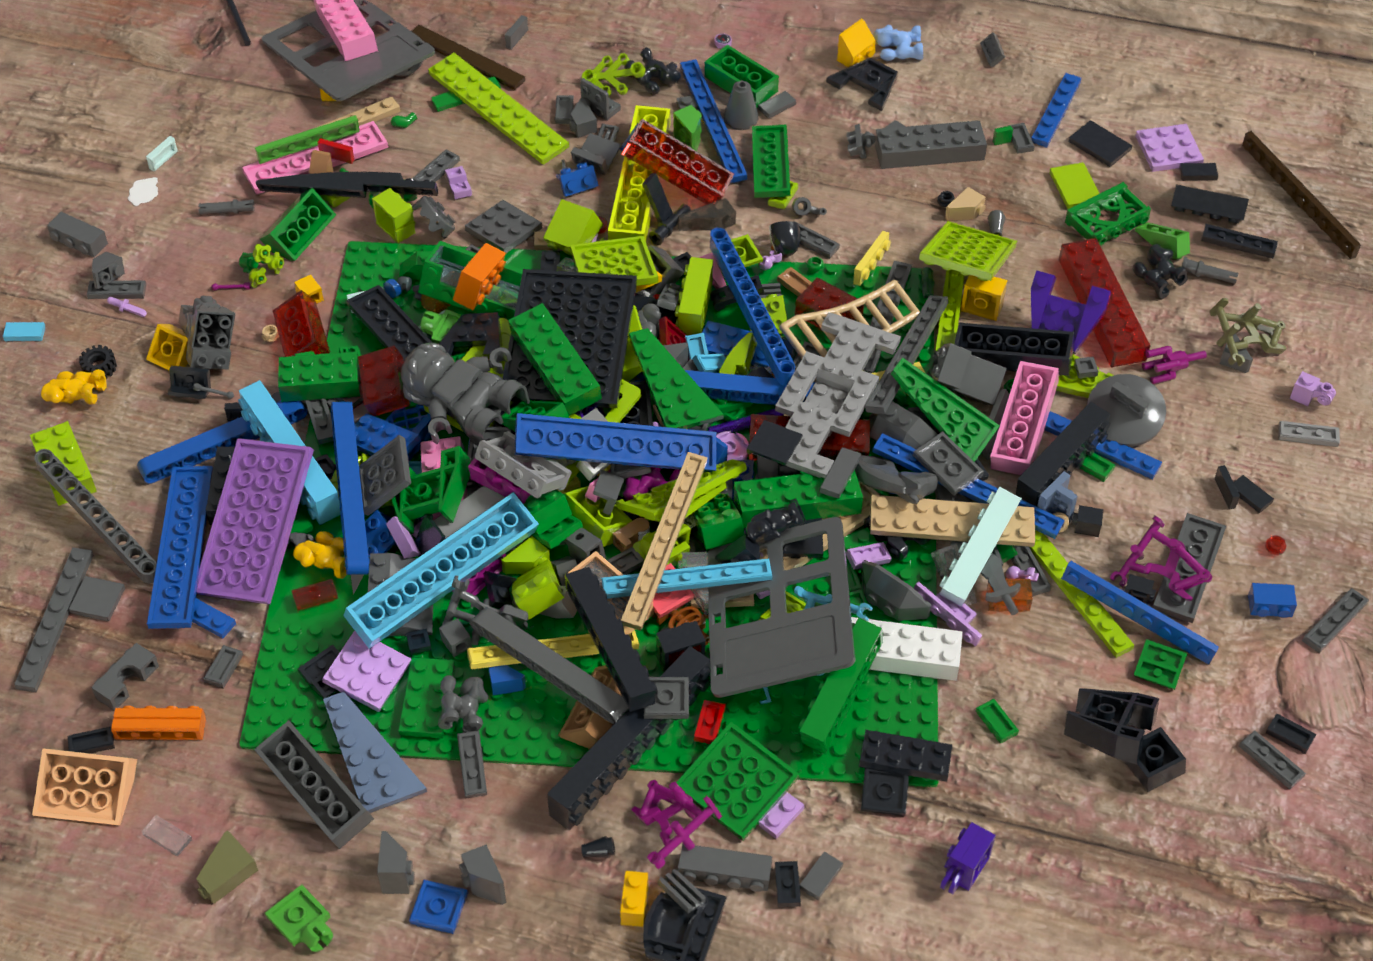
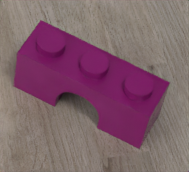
M476 458L468 466L471 480L504 497L514 492L524 504L531 495Z

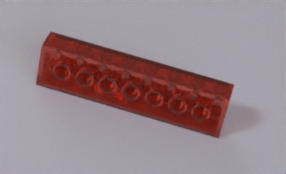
M1097 238L1062 244L1058 260L1079 303L1086 305L1092 286L1111 291L1106 312L1093 329L1110 367L1147 361L1146 351L1150 350L1151 345Z

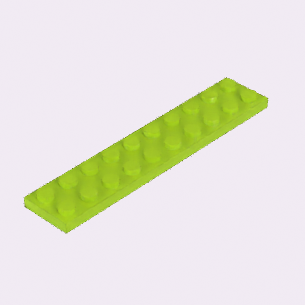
M452 53L428 69V74L459 97L465 104L542 165L569 148L567 140L457 54Z

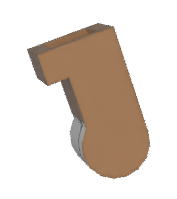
M637 518L614 532L613 545L621 553L633 547L634 543L640 541L645 534L650 532L648 520Z

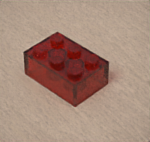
M817 277L796 299L795 315L831 309L850 303L858 298ZM861 305L857 309L863 316L864 305ZM850 311L840 313L843 317L856 321ZM815 320L807 321L820 328Z
M395 345L358 356L364 406L372 416L410 406L409 400L405 398L402 391L401 368L404 362L403 356Z

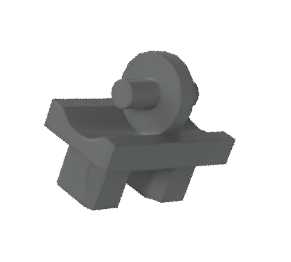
M860 124L855 125V131L847 133V139L850 144L848 145L850 156L860 154L861 159L867 158L866 147L869 148L875 144L876 136L870 132L861 133Z

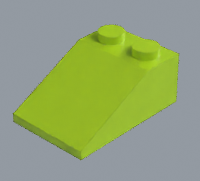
M549 559L518 577L512 586L515 603L521 610L528 613V620L564 599Z

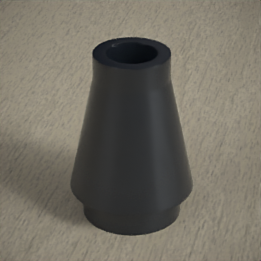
M604 836L589 843L581 844L583 858H610V856L615 855L613 837Z

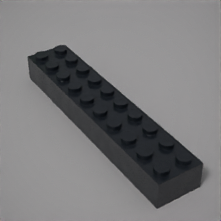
M689 646L660 677H689V706H692L697 696L701 692H705L710 686V659ZM644 708L632 712L628 709L547 793L549 816L569 831L574 826H578L582 822L584 815L597 806L599 799L612 790L613 784L618 779L624 778L631 765H636L641 759L642 754L646 750H650L654 746L656 739L660 735H664L668 731L670 724L678 719H644Z

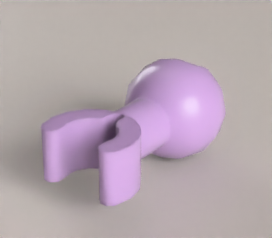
M774 250L770 251L769 257H762L763 262L758 263L759 267L769 270L773 262L782 261V253L774 255Z
M1011 566L1006 570V577L1010 582H1017L1020 578L1037 582L1039 574L1034 573L1035 568L1032 567L1020 570L1016 566Z

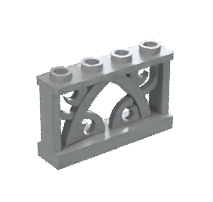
M509 431L505 432L502 437L489 441L481 440L475 453L477 460L536 498L555 489L564 490L572 472L551 458L515 455V435Z

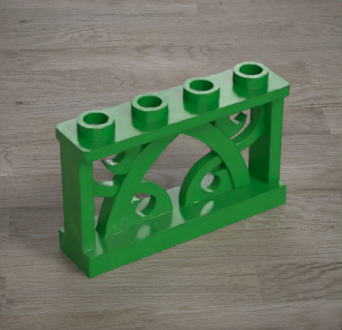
M1122 182L1068 209L1065 223L1069 227L1072 226L1091 244L1092 248H1095L1127 231H1131L1141 224H1145L1150 218L1151 208L1142 203L1128 190V186ZM1101 211H1119V218L1117 221L1099 220ZM1091 226H1094V232L1090 230Z

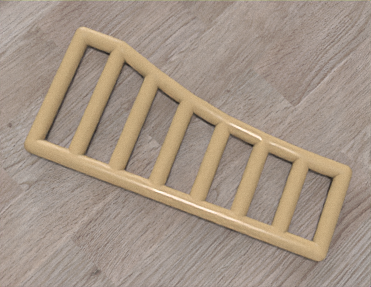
M892 280L879 289L850 303L822 311L795 315L780 324L779 328L801 358H803L806 351L789 329L795 324L800 327L820 356L825 357L827 351L805 321L815 320L821 328L824 321L823 318L827 316L828 312L842 316L840 313L850 311L857 322L869 325L857 309V307L865 304L883 330L892 333L916 319L920 311L896 280ZM894 289L911 313L903 316L886 293ZM880 297L897 321L889 325L872 300ZM823 331L831 343H833L836 335Z

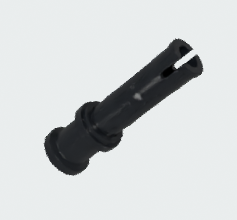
M682 204L666 221L660 222L658 228L649 233L651 242L661 245L664 239L672 234L673 228L691 212L690 207L687 204Z

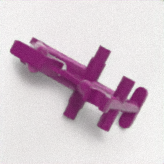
M1154 515L1152 518L1154 522L1138 545L1134 544L1130 547L1131 555L1119 572L1115 571L1111 574L1110 579L1114 581L1116 577L1121 576L1122 580L1119 585L1123 587L1127 583L1126 575L1130 570L1142 574L1158 573L1170 579L1168 587L1172 592L1186 601H1191L1193 597L1187 594L1185 590L1204 582H1211L1212 575L1209 570L1205 569L1185 550V545L1175 538L1170 539L1158 531L1165 524L1159 517ZM1152 538L1170 548V554L1165 567L1155 563H1147L1145 566L1135 563L1137 559L1142 560L1144 558L1143 551ZM1182 558L1197 574L1181 580V575L1175 571L1179 559Z
M652 780L647 785L649 789L641 808L633 806L631 810L645 825H650L657 821L662 831L659 836L664 847L659 852L653 851L647 856L650 863L654 864L657 869H660L665 864L664 859L681 843L684 844L687 850L694 848L695 844L689 835L712 814L717 819H720L722 815L708 796L703 798L708 806L702 811L693 803L692 797L686 795L684 790L679 787L677 782H672L669 788L660 785L656 780ZM661 800L672 803L663 811L658 808ZM681 810H684L688 817L692 819L684 828L678 821H673L670 825L667 820ZM673 829L676 836L671 840L670 835Z

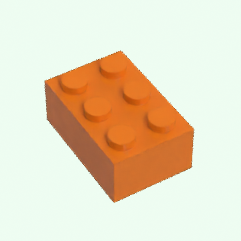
M485 243L461 271L453 300L471 310H474L477 305H481L485 295H489L493 285L497 286L501 279L499 273L506 264V261H504L506 253Z

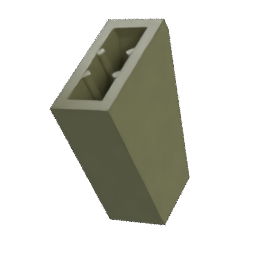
M228 830L222 835L196 878L199 885L197 891L204 900L208 898L213 904L258 871L253 857Z

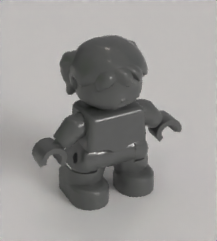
M424 343L414 348L405 358L401 368L403 394L406 399L429 407L431 421L428 424V430L435 444H438L440 440L437 434L439 431L446 430L448 434L453 433L447 421V415L456 420L465 435L469 437L473 444L478 446L481 440H485V430L494 420L500 424L503 423L500 415L501 411L509 415L511 414L509 404L514 396L527 404L530 403L527 389L524 385L516 380H503L498 375L489 372L490 368H492L495 373L504 374L502 364L499 362H509L512 360L508 349L497 348L493 350L490 354V359H488V356L472 357L466 362L461 359L455 362L446 353L442 345Z

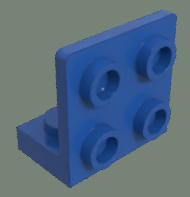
M378 510L365 522L369 565L370 554L387 553L393 545L397 546L386 525L391 517Z

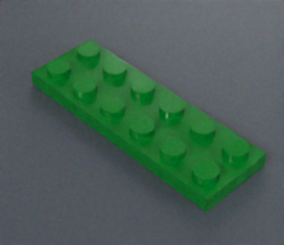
M787 124L752 126L754 197L791 196Z

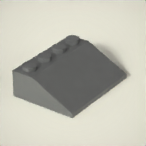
M393 553L370 554L368 592L416 559H404L403 556ZM433 604L388 636H406L408 632L426 628L428 635H432Z

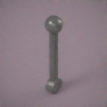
M198 383L194 384L193 387L195 391L203 390L227 396L228 399L234 397V393L231 391L227 393L202 387Z

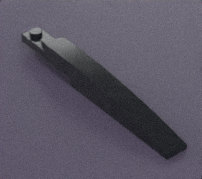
M329 172L256 180V185L260 191L302 194L313 188L318 195L366 198L367 192H384L389 188L398 194L438 196L439 191L436 182L432 180L416 181L411 178L404 180L401 173Z

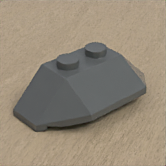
M891 402L885 414L872 413L869 416V437L875 441H878L883 433L914 449H918L938 435L920 417L894 402Z
M867 560L862 562V587L869 604L878 607L887 616L893 617L897 621L927 619L930 616L932 604L925 601L913 587L876 563L868 562Z

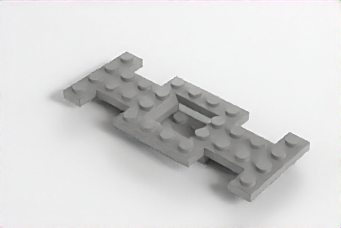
M828 312L821 325V330L837 336L826 356L822 357L806 351L775 407V411L791 416L785 428L803 434L786 466L819 478H826L834 464V460L817 455L827 436L830 437L833 431L848 437L850 436L867 401L879 382V376L863 371L874 349L894 354L901 339L899 335ZM816 378V382L812 390L810 391L807 399L805 400V402H802Z

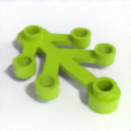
M622 53L613 63L612 58L607 55L602 58V61L593 70H585L582 73V78L604 91L608 90L607 92L610 96L612 94L610 87L604 86L599 81L607 80L616 88L620 95H625L628 92L627 86L615 78L632 75L641 78L645 74V67L641 62H635L629 69L617 70L621 65H625L629 61V57L627 54ZM605 67L608 68L605 72L600 73Z

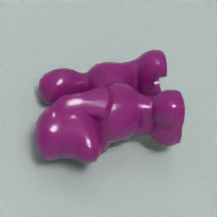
M651 467V473L643 474L640 480L635 477H628L625 479L626 489L623 492V497L629 501L637 493H648L654 487L676 480L681 470L675 469L669 477V481H666L660 472L662 468Z

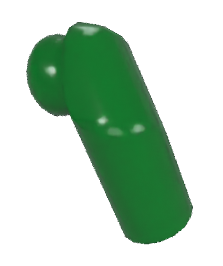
M413 112L406 117L397 115L392 117L390 122L393 126L407 128L417 120V116Z

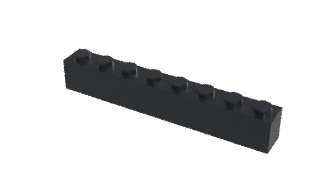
M589 567L565 574V588L630 712L655 704V694L658 693L654 681H650L647 667L645 665L642 666L640 655L637 650L633 649L630 636L624 633L622 621L616 618L614 606L608 603L607 594L604 589L600 588L597 575L593 574Z

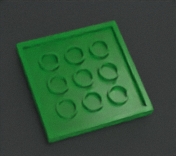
M730 722L680 777L677 784L684 790L686 795L692 797L693 802L702 810L708 806L703 800L705 796H708L722 815L720 819H717L714 814L711 817L744 841L763 817L796 782L800 774L734 723Z

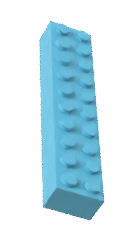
M513 492L346 607L343 616L370 649L454 590L452 587L454 576H459L458 580L465 582L466 579L471 578L535 533L539 523Z

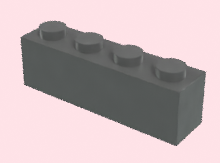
M682 844L678 871L689 882L700 881L708 885L721 884L734 889L740 887L749 888L755 892L768 891L772 856L696 845L692 850H687L684 844Z

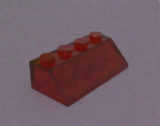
M300 290L272 310L285 357L313 351L315 355L330 353L316 301L303 290Z

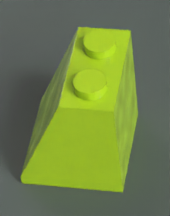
M561 199L543 239L547 242L549 248L554 250L559 248L564 253L572 256L570 245L590 243L602 228L603 223L594 210Z

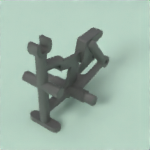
M454 576L452 582L454 591L442 626L446 622L453 621L454 617L470 622L475 617V615L457 610L461 598L470 602L471 607H475L480 611L484 607H488L520 629H527L528 613L526 611L515 608L512 605H504L499 610L492 608L489 599H485L482 603L477 596L466 591L470 582L469 579H466V582H461L458 580L459 576ZM474 629L472 631L471 644L478 645L482 636Z

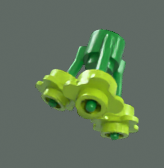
M256 244L253 253L243 252L239 258V265L241 268H244V273H249L248 277L252 282L251 286L254 288L267 281L265 276L266 269L264 267L258 269L259 263L268 264V268L275 270V274H279L280 269L284 266V260L280 257L279 252L270 255L271 247L269 245L261 246V244Z

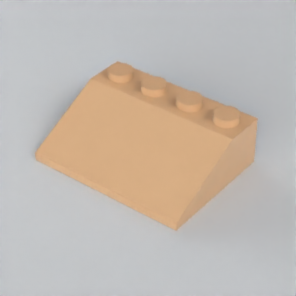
M42 749L32 815L121 825L134 783L137 759Z

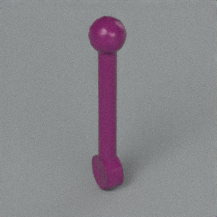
M249 282L238 285H218L214 283L211 288L214 291L229 288L249 290L251 284Z

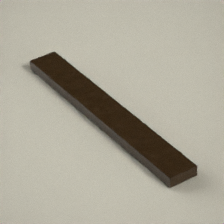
M420 24L411 30L422 41L431 45L436 52L447 57L455 53L481 74L489 78L495 77L499 83L513 90H516L526 81L525 76Z

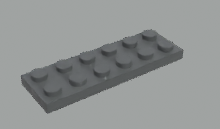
M1187 513L1177 540L1185 545V550L1196 561L1211 572L1226 525ZM1182 558L1179 559L1175 571L1181 575V580L1197 574ZM1164 576L1153 608L1163 614L1193 623L1207 583L1204 582L1185 590L1187 594L1193 597L1191 601H1186L1169 589L1170 579Z

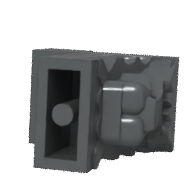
M202 295L194 300L193 305H181L178 323L188 339L186 360L192 368L229 370L231 358L230 344L236 313L217 304V301L212 296Z
M951 343L944 344L934 352L932 356L933 364L927 372L928 376L951 392H957L960 396H966L985 405L995 404L1007 368L971 355L972 351Z

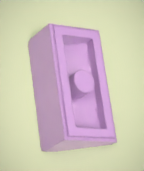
M392 517L386 525L404 559L420 556L421 553L409 531L399 522L398 517Z

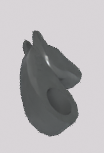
M863 455L855 468L859 483L881 491L896 493L899 497L912 504H918L919 500L933 493L937 488L938 479L936 474L930 472L899 473L892 461L881 457Z

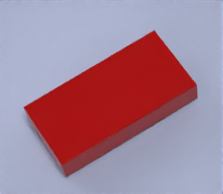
M321 138L318 141L319 151L329 152L331 159L349 164L354 162L353 147Z

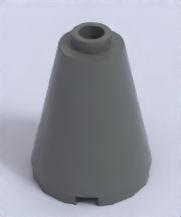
M739 81L734 84L724 112V121L726 124L731 125L732 129L748 130L753 124L755 126L758 122V111L750 84L745 81Z

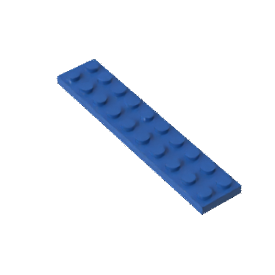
M520 413L516 415L515 455L681 470L687 453L691 452L708 458L703 472L716 471V432Z
M213 466L172 467L147 620L148 629L191 628L207 522L206 505Z

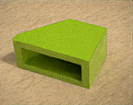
M531 536L502 559L503 572L505 574H525L544 561L550 560L549 550Z

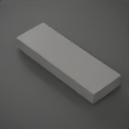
M1280 421L1278 424L1279 440L1333 447H1338L1340 444L1338 427Z

